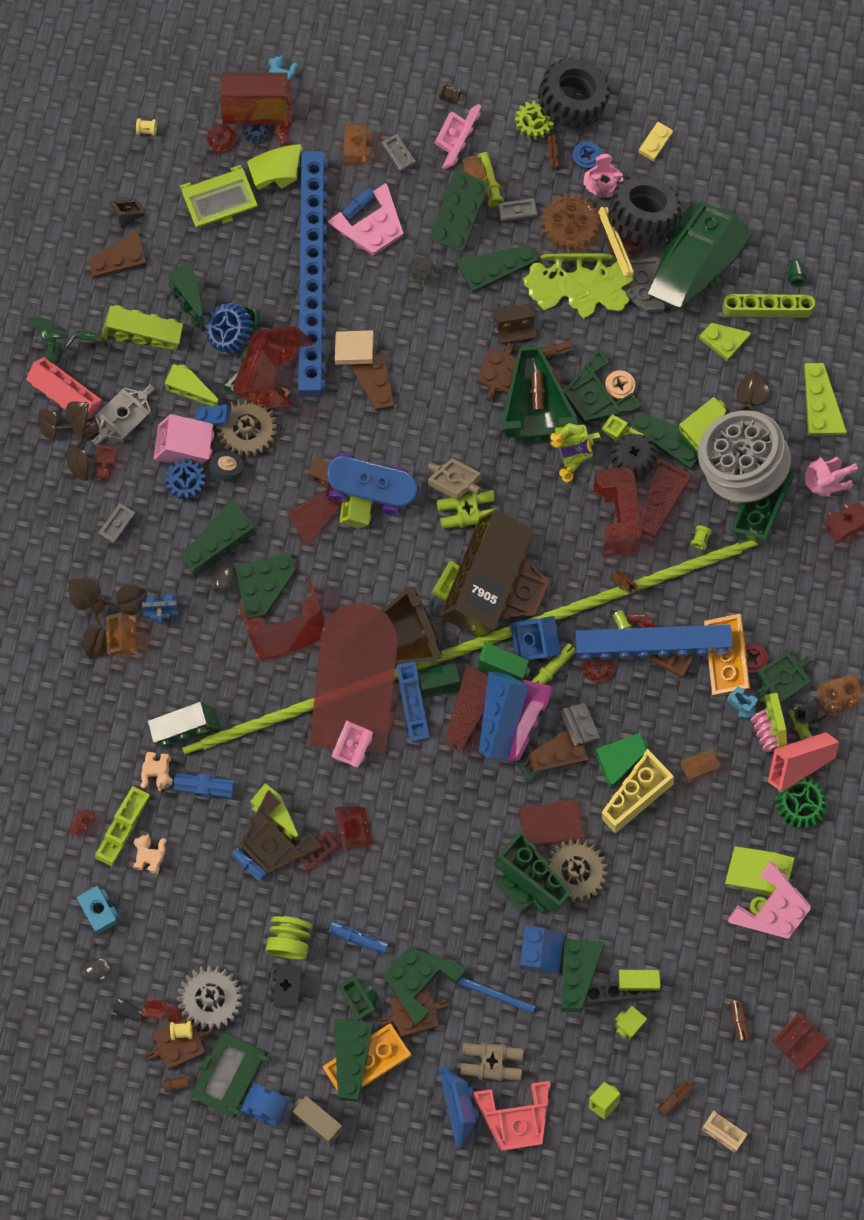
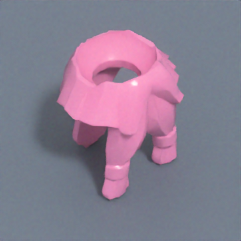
M602 154L596 157L597 165L587 171L584 176L586 189L597 198L612 197L615 187L624 180L623 173L610 165L612 157L609 154ZM601 176H607L611 181L605 184L600 179Z
M820 457L818 460L810 463L806 469V486L809 487L812 493L823 497H830V494L837 491L849 490L853 486L851 480L844 483H839V481L846 475L855 473L858 469L857 464L838 470L842 465V461L839 458L835 457L825 462Z

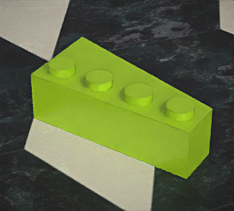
M114 305L109 307L101 338L108 340V337H115L118 342L133 340L138 345H144L148 342L151 343L152 347L176 350L179 345L183 323H179L175 319L167 320L155 314H142L139 310L130 311L122 306Z

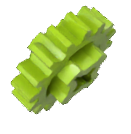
M535 100L532 101L531 105L525 102V107L520 106L519 111H516V129L521 130V135L526 133L527 139L531 136L534 137V140L537 139V136L544 138V133L549 135L554 123L549 119L548 115L546 116L543 113V108L536 104Z

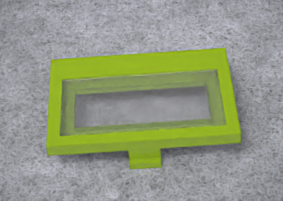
M241 165L230 168L231 172L194 185H191L190 182L180 185L196 228L219 220L222 221V224L232 222L233 215L258 207Z

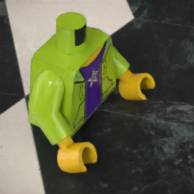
M568 423L564 427L555 428L556 433L550 436L553 440L551 444L555 448L560 449L564 466H567V469H561L559 472L560 476L563 477L562 480L567 483L573 479L571 472H574L587 458L592 457L591 446L602 443L599 432L588 435L585 425Z

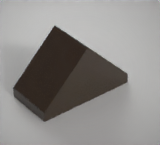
M136 199L116 200L109 203L111 213L121 228L145 214Z

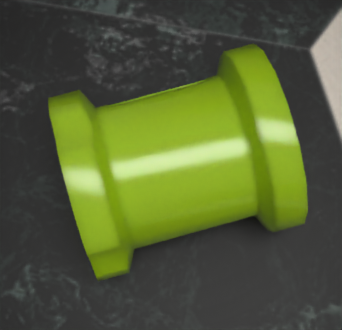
M696 526L697 532L690 545L700 550H706V543L709 536L712 535V530L704 526Z

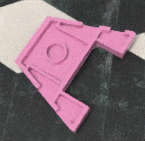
M386 183L373 191L375 199L381 205V208L357 224L351 226L341 212L327 221L331 228H335L340 234L345 237L347 236L356 245L373 256L403 237V231Z
M770 860L762 871L761 878L776 886V889L757 915H753L738 905L728 918V922L789 939L809 912L811 906L799 891L789 883L787 877L778 870L776 864Z

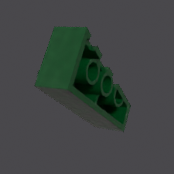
M233 498L182 555L183 563L194 577L256 534L255 526Z
M521 829L497 856L494 866L552 913L556 914L566 903L572 892L558 874L553 872L547 860L541 857L535 845L529 842L525 837L526 834Z

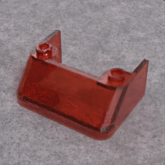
M297 326L265 329L255 332L248 344L233 386V391L239 397L267 408L291 406L292 402L279 389L273 386L282 361L294 358L298 347L313 346V342Z
M309 577L306 578V585L310 597L305 598L301 603L303 615L267 628L264 620L261 618L247 620L241 603L237 604L239 615L258 660L268 662L323 641L328 636V627L321 605Z

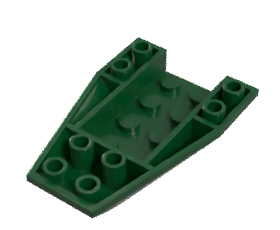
M705 202L689 206L677 222L674 232L667 240L648 296L675 308H683L735 262L753 236V233L732 213Z

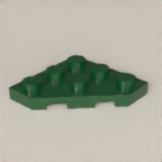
M291 553L235 565L246 620L266 617L270 611L269 609L277 601L284 587L295 574Z

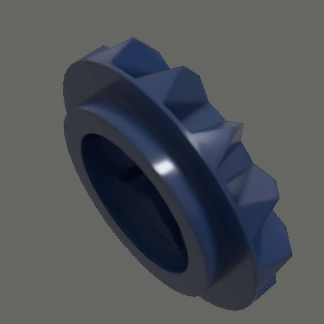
M252 116L250 119H246L242 125V134L251 143L264 142L270 136L271 126L267 119L261 116ZM252 126H255V127L260 126V127H259L260 131L258 132L257 130H255V131L253 132V127H252Z

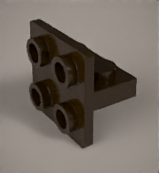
M529 303L494 310L500 344L537 338L534 325L535 314L534 310H531Z

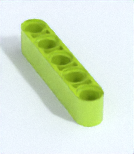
M731 294L726 296L722 310L728 317L806 318L811 316L815 307V300L810 295ZM731 303L734 304L736 307L731 308L727 304ZM746 304H752L754 307L749 308ZM765 304H770V305H772L773 307H772V308H767V307L765 306ZM789 304L791 308H786L783 305ZM802 304H807L810 308H804Z

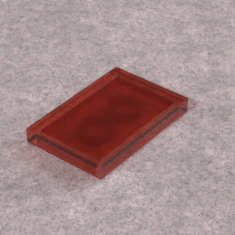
M577 799L519 808L522 830L529 842H532L535 846L565 842L570 839H583Z

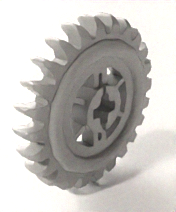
M209 965L207 972L200 967V974L193 970V978L186 975L188 983L181 982V986L184 989H178V993L183 996L177 997V1001L182 1002L178 1008L185 1009L182 1012V1016L189 1015L187 1022L194 1020V1027L201 1024V1029L204 1030L206 1025H208L209 1030H212L213 1025L220 1029V1023L228 1026L227 1019L234 1021L232 1014H239V1010L236 1008L242 1007V1003L238 1001L243 999V995L238 994L242 990L241 987L235 988L238 980L231 982L233 974L226 977V969L219 973L218 966L212 972ZM218 987L223 991L224 996L219 995ZM200 989V991L202 992L201 996L195 997L198 990ZM207 994H209L210 996L214 995V999L211 1000L210 997L207 998ZM219 1000H225L222 1007L218 1004ZM196 1001L202 1002L204 1006L202 1010L198 1007ZM212 1008L214 1012H206L205 1009Z

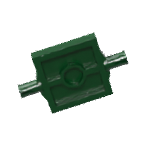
M788 651L757 671L756 674L764 686L755 691L756 695L761 698L768 692L770 694L777 693L779 702L782 703L811 682L803 669L812 663L811 659L809 660L807 656L798 662Z
M505 874L496 880L495 884L520 913L533 905L541 914L547 910L544 905Z

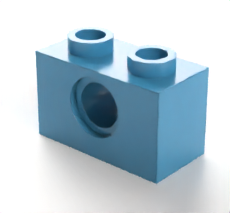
M98 886L76 897L97 935L118 924L116 920L118 914L113 906L109 908L106 902L109 898L104 889L100 891ZM98 905L104 906V910L100 914L94 913V909Z

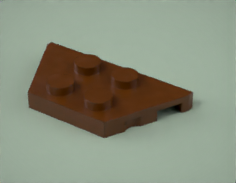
M527 558L520 564L518 569L520 570L519 576L512 584L513 591L507 597L505 602L506 608L500 614L498 620L533 618L536 616L548 588L549 580Z

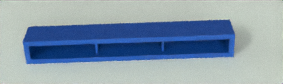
M731 624L576 631L575 635L576 658H581L584 661L592 660L594 657L608 660L612 657L629 659L631 656L649 658L650 655L669 657L670 654L685 657L693 653H697L698 656H706L709 653L726 655L732 650Z

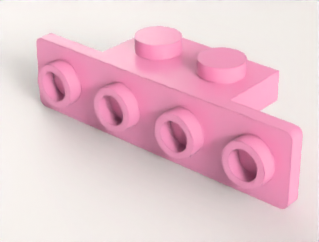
M477 104L472 107L466 120L454 112L449 113L435 141L436 145L449 153L442 166L443 169L453 167L457 163V155L465 147L466 143L464 141L473 130L472 125L480 116L479 110L481 105Z

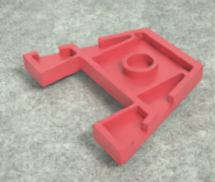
M550 1081L531 1084L534 1105L495 1110L492 1089L473 1092V1097L501 1151L542 1144Z

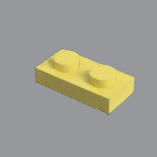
M657 122L638 153L655 161L672 136L673 130Z

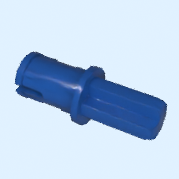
M367 188L358 198H354L353 202L343 211V215L347 219H351L360 210H364V206L375 198L373 191Z
M240 847L232 853L231 857L257 881H261L266 876V872Z

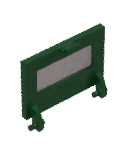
M222 1032L210 1057L206 1056L201 1065L203 1071L190 1097L231 1118L236 1114V1119L240 1120L243 1112L241 1109L240 1111L237 1110L261 1061L263 1060V1065L267 1066L272 1055L268 1054L266 1057L264 1056L265 1052Z

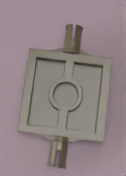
M453 458L441 466L430 462L427 466L429 470L435 472L428 479V485L456 500L468 491H472L477 495L482 492V488L475 485L482 479L481 473Z

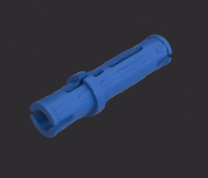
M335 921L332 922L328 932L345 939L346 942H354L383 955L388 946V942L381 941L354 930V927L350 926L349 928Z

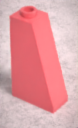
M825 732L776 748L768 782L781 792L835 759L839 741Z

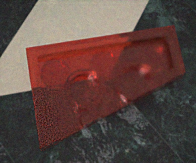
M332 487L287 512L288 517L306 546L342 506V503L329 499V492L334 490Z

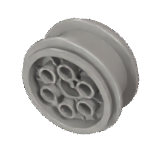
M736 411L722 416L704 433L698 449L699 463L710 487L719 496L734 502H752L773 493L785 480L791 463L790 450L778 424L769 416L756 411Z

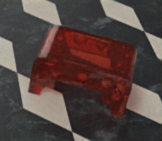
M624 467L595 470L593 482L594 495L600 494L604 498V503L614 502L617 522L608 524L604 529V544L601 546L602 557L633 554L639 547L642 534L634 472Z

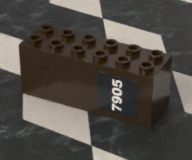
M497 509L480 516L439 617L477 638L495 631L500 623L498 620L500 614L506 608V599L513 591L512 584L519 576L520 570L518 569L520 564L526 558V549L533 541L532 534L534 530Z

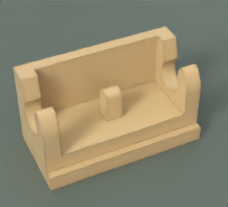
M715 1111L711 1113L701 1130L734 1153L747 1136V1133Z

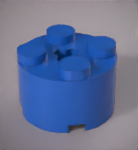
M253 1084L241 1111L250 1116L253 1114L256 1116L255 1120L263 1124L268 1123L277 1127L288 1106V1099L274 1091L265 1090L266 1088Z

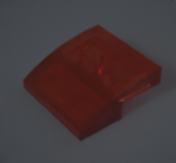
M800 1013L772 1040V1043L802 1072L830 1044L829 1040L818 1032L814 1025Z

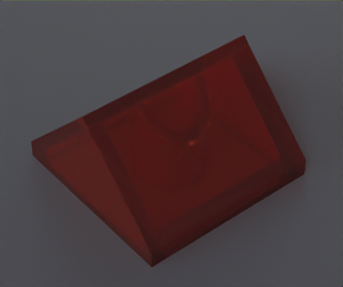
M365 807L334 808L343 851L373 845Z

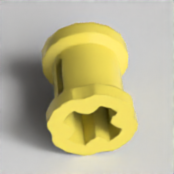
M137 119V135L141 133L152 134V136L156 135L157 122L155 119L152 121Z
M191 1021L182 1024L171 1022V1040L186 1037L192 1039Z

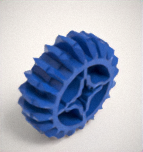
M228 303L221 304V308L215 307L216 313L211 312L212 318L207 319L210 323L208 326H205L209 329L206 333L209 337L208 342L212 343L214 349L226 354L237 353L238 350H243V345H249L247 339L252 338L249 335L250 332L254 331L250 328L253 324L249 320L251 318L250 314H247V310L237 304Z

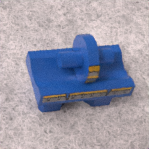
M173 594L165 595L164 601H157L153 595L147 596L146 602H142L143 617L158 619V624H163V619L178 616L177 600H175Z

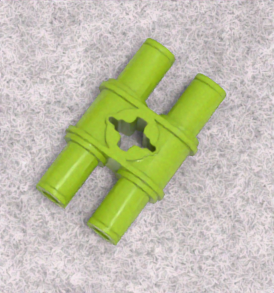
M493 490L481 492L479 495L471 491V493L464 494L458 500L454 498L437 500L438 511L455 509L458 512L455 516L440 518L442 529L458 526L463 529L466 526L476 525L480 516L494 510L480 511L477 509L478 504L495 501ZM465 504L467 505L468 509L470 510L469 515H468V513H467L466 510H465Z

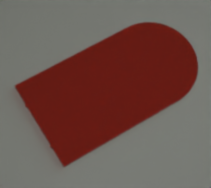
M365 603L344 606L334 612L323 627L310 746L335 748L347 720L373 732L372 742L367 746L365 752L386 754L397 653V634L389 617L374 606Z

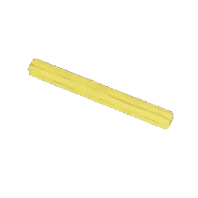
M601 207L598 213L624 277L630 278L634 274V270L619 233L614 230V227L609 222L608 207Z

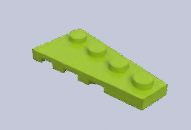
M805 363L808 436L846 435L847 432L824 363Z

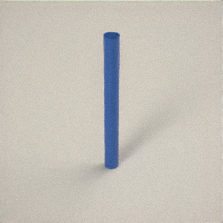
M463 977L459 980V985L525 1011L534 1012L535 1005Z

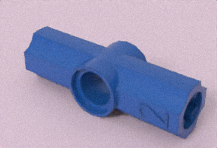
M176 773L173 790L194 793L196 796L205 798L211 796L232 798L235 782L232 780L216 779L206 774L193 776Z

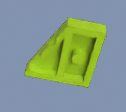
M711 323L701 333L699 339L728 361L750 337L751 333Z

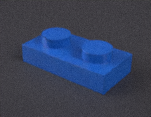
M228 405L197 407L195 420L211 423L213 426L228 425L231 407Z

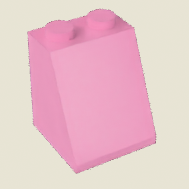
M170 414L158 425L154 460L182 463V459H184L185 463H188L191 459L193 464L199 463L203 465L212 455L210 445L214 438L213 424Z

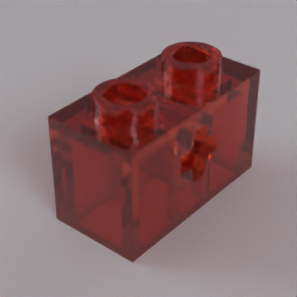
M859 501L855 504L851 502L844 506L841 512H833L827 516L824 526L836 544L864 529V508Z

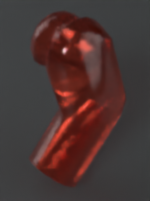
M289 119L281 121L275 131L281 147L289 144L286 137L292 127V122Z
M646 614L627 615L629 624H638L642 628L655 627L653 620Z

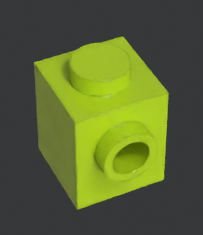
M631 1006L626 1013L622 1011L616 1017V1032L624 1039L626 1037L631 1039L644 1025L647 1018Z
M605 1082L589 1098V1109L604 1120L620 1104L618 1089Z

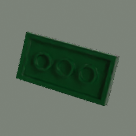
M455 169L429 238L463 252L490 182Z

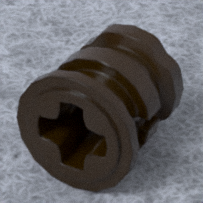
M445 82L439 99L445 98L447 102L453 101L454 104H457L462 90H457L454 86L449 87L448 83Z

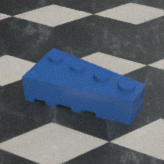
M489 672L479 752L492 759L508 760L529 687L509 674Z

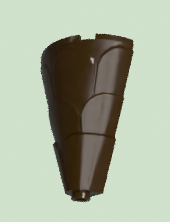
M413 586L405 589L338 648L340 653L337 655L341 664H345V666H380V664L435 661L443 657L441 648L439 649L437 646L439 641L423 602L418 600L419 595Z

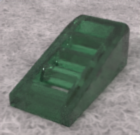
M526 746L520 760L514 761V763L528 783L532 785L544 777L546 772L534 773L532 766L525 769V767L531 764L530 759L528 758L522 763L520 761L532 752Z

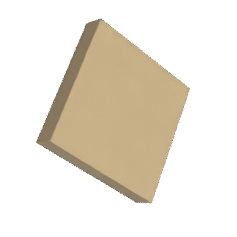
M373 330L336 332L335 365L373 363Z

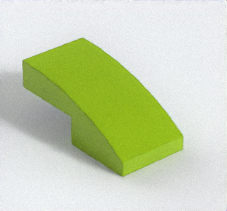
M613 414L602 428V431L615 441L630 433L644 435L629 427L627 422Z

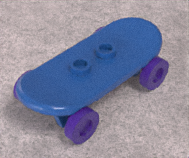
M338 453L327 468V479L334 489L329 492V499L334 502H347L348 495L384 504L382 508L384 514L400 516L401 507L410 504L417 494L416 481L404 468H389L355 459L354 456L346 453Z

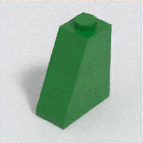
M484 642L479 658L478 671L488 674L489 672L509 674L515 679L522 681L524 678L529 677L531 667H528L529 660Z
M640 733L596 749L595 755L609 789L613 788L641 760L646 752L648 744L645 737L642 738Z

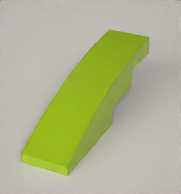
M132 786L115 814L114 821L95 854V859L113 866L132 833L150 794Z

